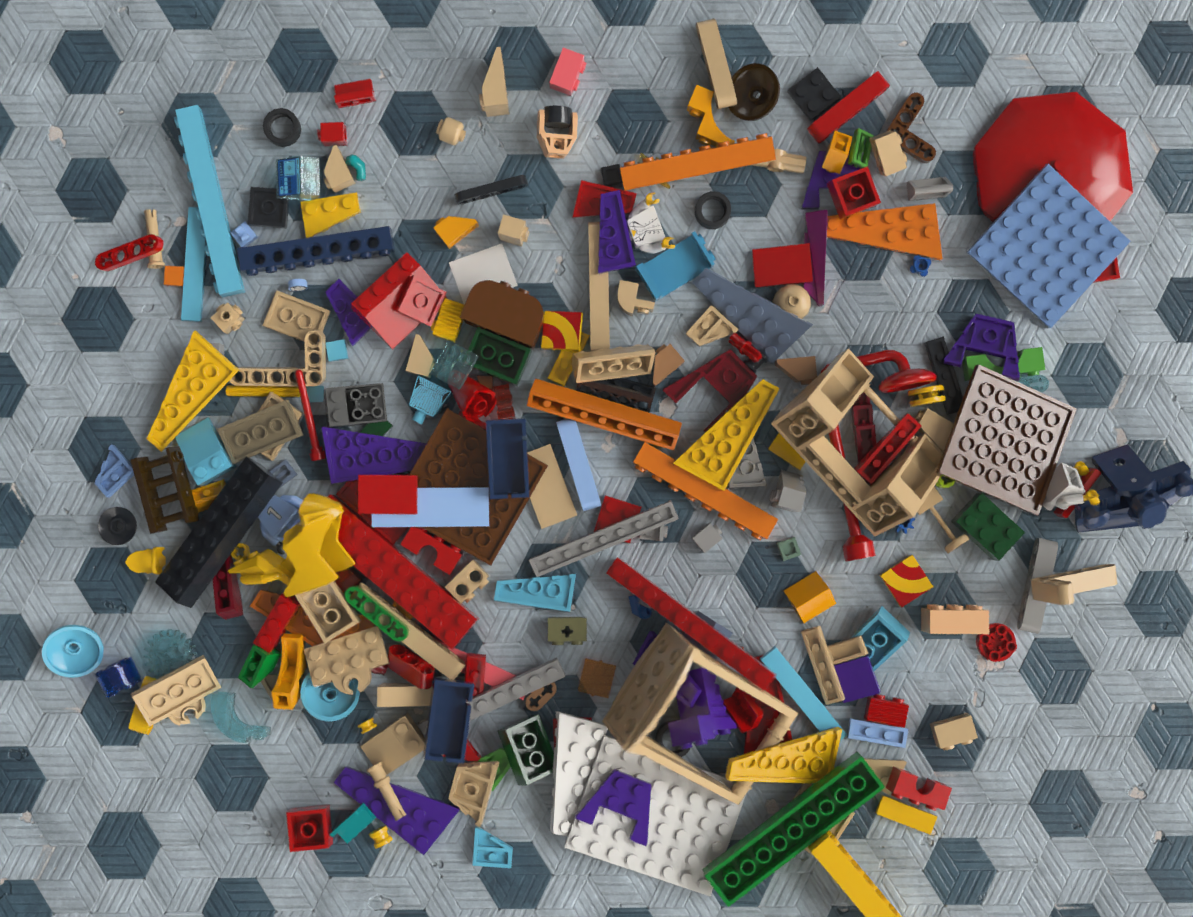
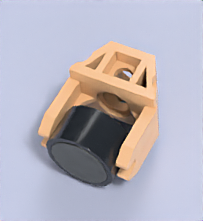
M553 105L544 107V110L539 109L537 116V140L545 157L564 159L577 138L578 116L576 112H572L570 107ZM544 126L559 129L570 127V132L568 135L546 133Z

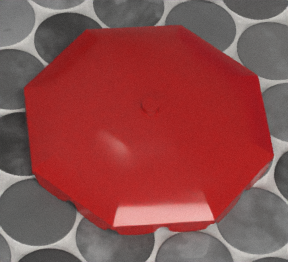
M1077 92L1013 98L974 147L973 164L975 175L977 176L978 204L983 214L992 222L999 217L1046 164L1053 167L1109 221L1114 218L1133 194L1126 131Z

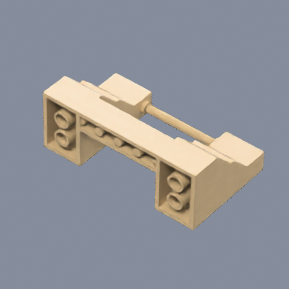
M848 348L836 356L816 379L788 403L771 424L874 536H877L916 515L941 477L940 474L936 473L943 452L926 433L919 437L913 436L909 440V446L905 452L887 467L872 484L868 485L832 446L824 435L835 429L863 392L893 425L899 421V418L870 388L869 383L874 376Z

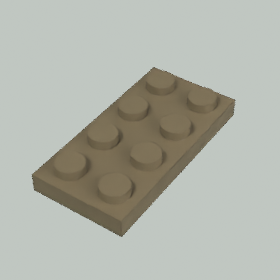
M289 400L217 429L232 464L243 461L246 456L250 458L303 436Z

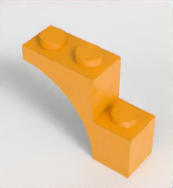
M696 85L687 107V111L693 117H703L695 139L703 145L710 144L718 147V143L729 141V144H733L735 141L724 135L714 121L711 109L714 91Z
M284 633L281 637V666L276 684L272 690L274 708L293 710L301 697L299 679L306 670L307 665L303 635Z

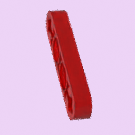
M153 234L138 238L100 253L95 258V266L106 272L112 271L160 252L164 245L161 237ZM139 245L140 252L135 255L134 248ZM123 251L124 258L119 261L118 254Z

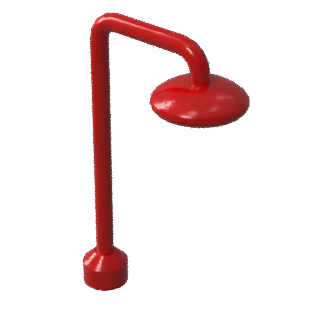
M883 350L857 356L864 366L892 361L897 364L899 372L889 375L879 384L878 389L882 393L921 387L934 382L937 378L936 374L932 371L921 368L910 369L907 358L901 352L895 350ZM830 364L826 365V366L821 370L820 374H821ZM837 425L834 430L828 433L832 446L845 459L839 425ZM843 503L850 537L842 546L845 562L876 556L873 540L865 535H861L858 518Z

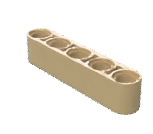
M716 19L697 22V34L712 91H714L713 95L717 109L737 105L736 94Z

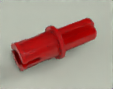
M737 333L730 336L729 339L731 340L728 342L737 348L741 355L745 354L754 362H758L762 358L761 352L751 346L750 341H745Z

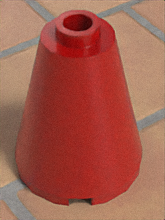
M461 372L450 376L448 386L466 420L477 422L480 421V417L483 415L487 417L493 411L497 400L495 398L496 394L491 389Z

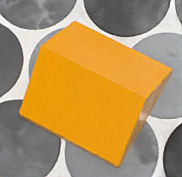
M817 571L784 590L785 595L803 624L836 604L829 587Z

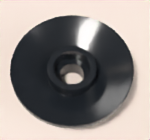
M123 507L109 508L101 515L98 522L100 536L104 541L112 545L126 544L134 537L137 530L135 516L131 511ZM119 522L123 525L120 530L117 528Z

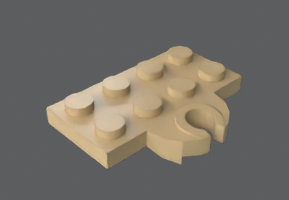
M377 626L304 649L313 686L317 687L333 682L340 692L348 695H353V690L349 687L352 679L358 680L357 689L359 692H362L370 685L372 679L371 669L389 664L382 633Z
M202 655L134 691L131 695L149 726L166 717L180 726V724L190 723L188 716L184 715L188 709H193L194 716L198 719L205 712L206 703L204 697L220 689L221 686L206 658Z

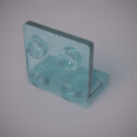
M448 340L430 374L444 383L461 389L477 361L478 355Z

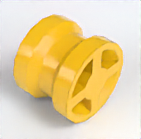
M386 825L369 833L370 838L374 840L375 849L393 840L392 836L387 833L388 828Z

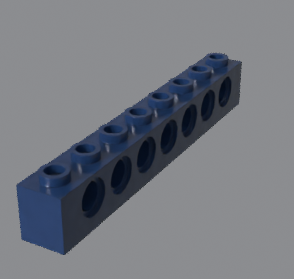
M390 226L237 248L240 271L247 274V276L258 275V272L262 271L275 273L277 269L283 268L287 271L295 270L296 266L310 268L314 267L317 263L330 265L334 264V261L337 260L350 262L353 261V258L360 257V259L372 258L371 255L378 254L380 257L391 255V252H395ZM371 240H378V245L376 247H369V243ZM358 242L359 248L352 251L350 249L351 244ZM340 245L338 253H332L333 246ZM321 248L320 255L313 256V250ZM302 251V256L299 259H294L295 252ZM283 253V259L276 262V255ZM264 256V262L257 265V258Z

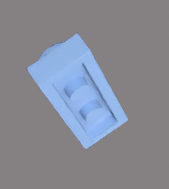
M850 718L847 738L905 748L908 728Z

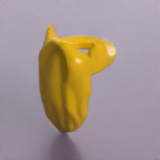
M154 547L153 549L136 551L128 556L125 563L130 570L136 573L161 574L162 568L166 565V557L162 554L165 548Z

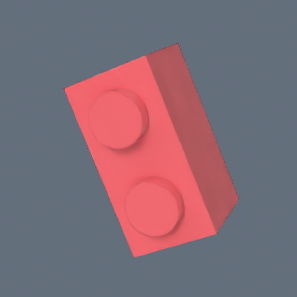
M563 47L549 82L550 88L569 96L572 95L573 91H577L580 80H578L579 74L584 73L587 64L585 63L584 55Z

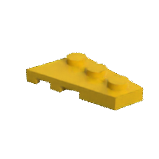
M357 192L300 202L306 238L325 232L330 227L361 213Z

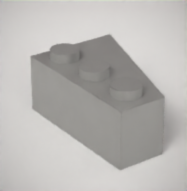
M781 469L776 489L772 490L769 501L772 502L771 506L790 512H801L806 496L803 475Z

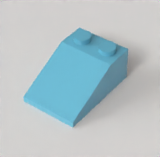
M209 417L175 437L183 453L186 465L198 486H205L237 467L236 464H232L223 441Z
M881 606L851 638L862 636L868 651L867 655L875 671L907 642L910 632Z

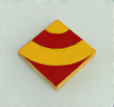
M545 311L541 348L544 350L580 351L583 313Z
M913 555L908 556L879 575L900 608L933 588V585Z

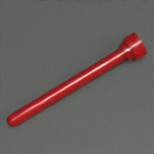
M297 369L295 377L312 449H310L311 453H309L311 461L325 459V450H322V447L319 446L303 372Z

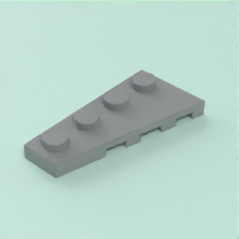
M752 439L728 483L729 488L767 486L754 439Z

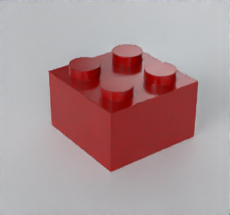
M868 166L835 178L827 183L839 219L881 203Z
M330 804L296 807L286 812L290 852L326 849L333 844V837L330 836L332 833Z

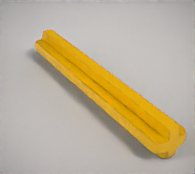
M228 385L225 391L227 396L268 397L269 393L273 392L279 397H300L298 386Z

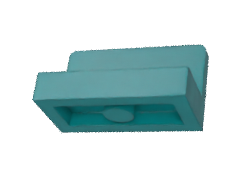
M362 803L332 831L330 836L333 837L338 833L348 844L376 816Z

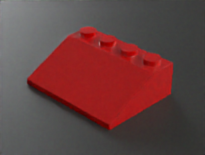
M408 252L351 303L352 310L392 350L421 324V322L396 311L411 275L438 287Z

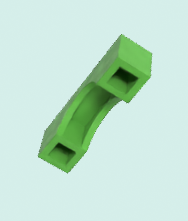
M1042 347L1023 349L1017 352L1020 374L1027 373L1028 377L1040 375V371L1046 370ZM985 354L964 357L962 360L964 381H970L974 367L978 364L1002 375L1003 367L991 363Z

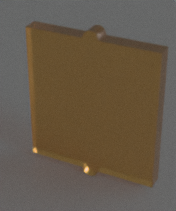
M585 658L578 691L591 694L592 697L596 695L609 698L616 665L605 663L602 660L596 661Z

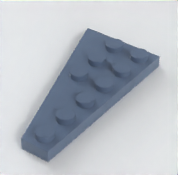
M708 268L704 269L692 282L739 329L740 333L767 357L771 364L813 325L808 321L806 322L798 318L797 315L781 309L780 306L763 297L745 290L744 287L728 281L727 278Z

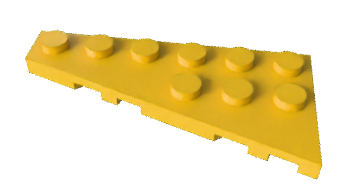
M196 330L192 333L189 344L185 349L182 360L178 365L166 397L161 404L159 413L147 437V440L161 452L239 371L235 365Z
M835 727L730 758L725 778L729 781L815 784L834 769L842 729Z

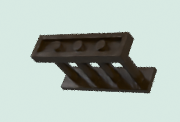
M180 446L165 448L166 456L149 461L148 457H138L130 460L150 534L167 531L166 524L184 519L185 523L199 521L198 509L194 502ZM169 463L172 474L154 479L151 469ZM174 481L177 493L159 498L156 487ZM179 500L182 511L164 516L161 505Z

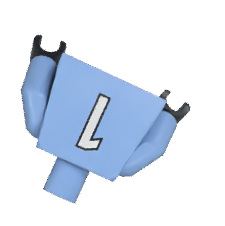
M274 495L258 516L262 536L273 546H277L279 554H284V551L280 548L283 545L284 533L300 521L299 508L303 500L295 495H282L281 497Z

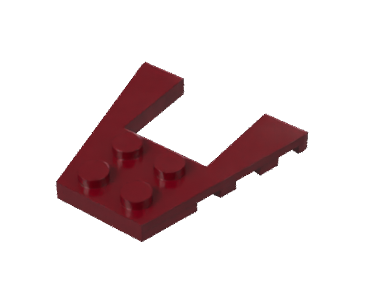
M731 349L663 389L677 403L704 377L730 403L703 430L704 432L708 431L726 414V411H729L748 393L757 378V375Z

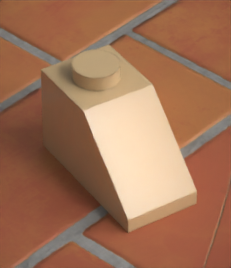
M337 145L333 146L324 169L326 176L324 182L328 189L332 188L336 193L356 183Z
M416 334L406 371L430 378L431 374H435L437 364H435V359L423 338Z

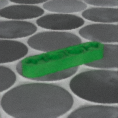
M352 586L346 590V601L389 637L398 642L408 637V626L361 587ZM350 591H357V596L360 599H363V597H365L366 600H364L359 606L358 603L360 602V600H358L357 598L351 599L352 594L350 593ZM366 602L374 604L375 610L372 613L366 612L364 608ZM385 614L390 618L388 625L380 623L379 618L381 615ZM394 621L397 623L394 625L395 628L404 629L402 632L404 636H396L397 631L394 628L388 630Z

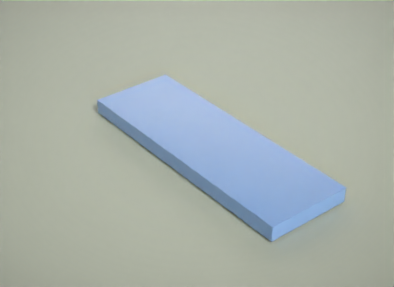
M489 487L418 488L417 514H372V527L489 526Z

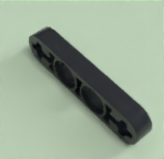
M519 175L459 191L454 196L458 205L525 188L528 186L526 175Z

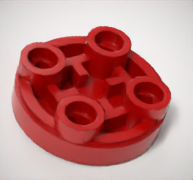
M990 623L989 634H978L976 638V646L979 653L985 659L993 662H1001L1008 659L1017 649L1014 633L1004 624Z

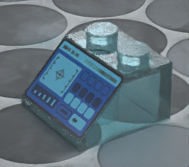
M299 156L277 159V198L314 200L320 197L319 158Z

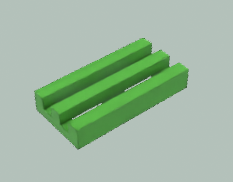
M860 128L854 131L848 160L849 165L854 164V167H860V169L868 166L871 152L869 138L874 137V135Z

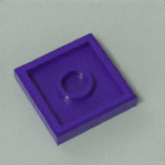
M868 655L834 665L845 697L843 703L881 692Z

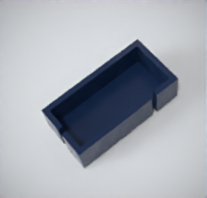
M525 418L486 420L490 499L508 498V493H512V498L529 497L527 441L522 439L523 436H526Z
M433 677L423 753L424 760L443 761L441 755L443 754L445 755L446 762L464 764L472 707L470 703H466V699L468 702H472L473 682Z

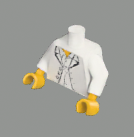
M655 192L647 194L646 199L636 205L626 221L630 240L633 241L635 249L639 248L643 252L652 254L663 251L666 248H675V245H669V241L674 238L665 237L654 206H651L660 201L659 199L652 200V196L656 194Z
M1078 461L1075 467L1062 462L1058 465L1046 494L1047 498L1043 502V506L1047 510H1052L1055 506L1064 510L1071 505L1082 504L1084 501H1089L1091 505L1100 503L1099 495L1095 490H1089L1086 495H1083L1085 489L1079 475L1083 476L1089 473V469L1083 461Z

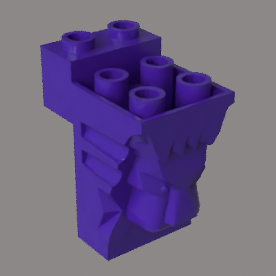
M704 667L688 671V674L702 690L694 706L688 707L676 698L680 720L668 723L672 747L680 746L681 749H688L693 747V743L696 746L705 745L707 740L714 739L716 735L731 734L730 730L738 728L731 716L726 713V707L723 705L724 700H722L720 695V686L715 683L716 675Z

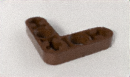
M912 93L899 110L887 131L897 130L901 138L903 135H906L902 140V144H900L901 149L922 163H930L936 156L935 148L908 130L925 103L922 94ZM918 99V104L915 105L913 110L909 109L913 103L912 100ZM902 113L908 114L910 121L907 123L902 122L900 115ZM906 140H914L916 143L915 148H908ZM921 145L922 147L920 148V150L918 151V153H916L915 151H916V150L919 148V146ZM926 150L930 151V156L927 158L923 157Z

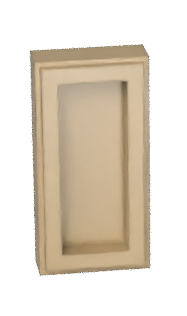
M861 635L827 646L833 665L868 654Z

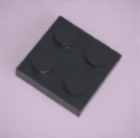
M818 67L787 91L810 121L841 98L840 94Z
M251 187L247 224L249 226L287 229L290 196L279 197L278 189Z

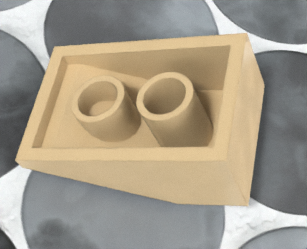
M496 47L482 85L483 94H479L480 106L482 111L486 112L487 117L509 114L504 65L500 47Z
M335 581L295 595L324 643L362 621L354 607L346 601L344 593Z
M406 713L360 747L372 765L382 761V768L386 775H388L424 750L425 737L409 713Z

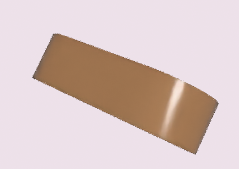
M555 682L550 683L552 685V693L548 691L543 695L542 692L545 687L531 692L526 698V707L530 711L541 709L555 695L557 690ZM538 696L541 697L538 700L539 706H530L531 697L533 699L537 698Z

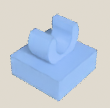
M246 221L230 232L241 248L247 247L258 238Z

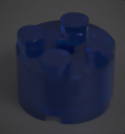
M132 656L107 666L105 670L102 671L101 669L94 674L107 698L118 694L123 689L128 690L142 681Z

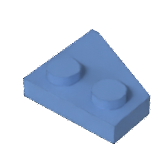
M112 444L109 446L108 450L110 452L106 461L102 463L101 472L95 480V485L108 498L134 476L132 464Z

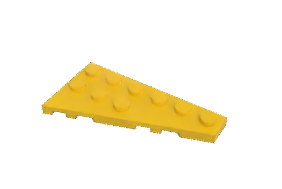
M762 379L673 464L724 491L780 388Z

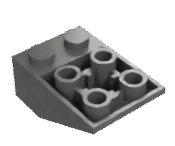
M383 383L324 389L328 428L387 421Z

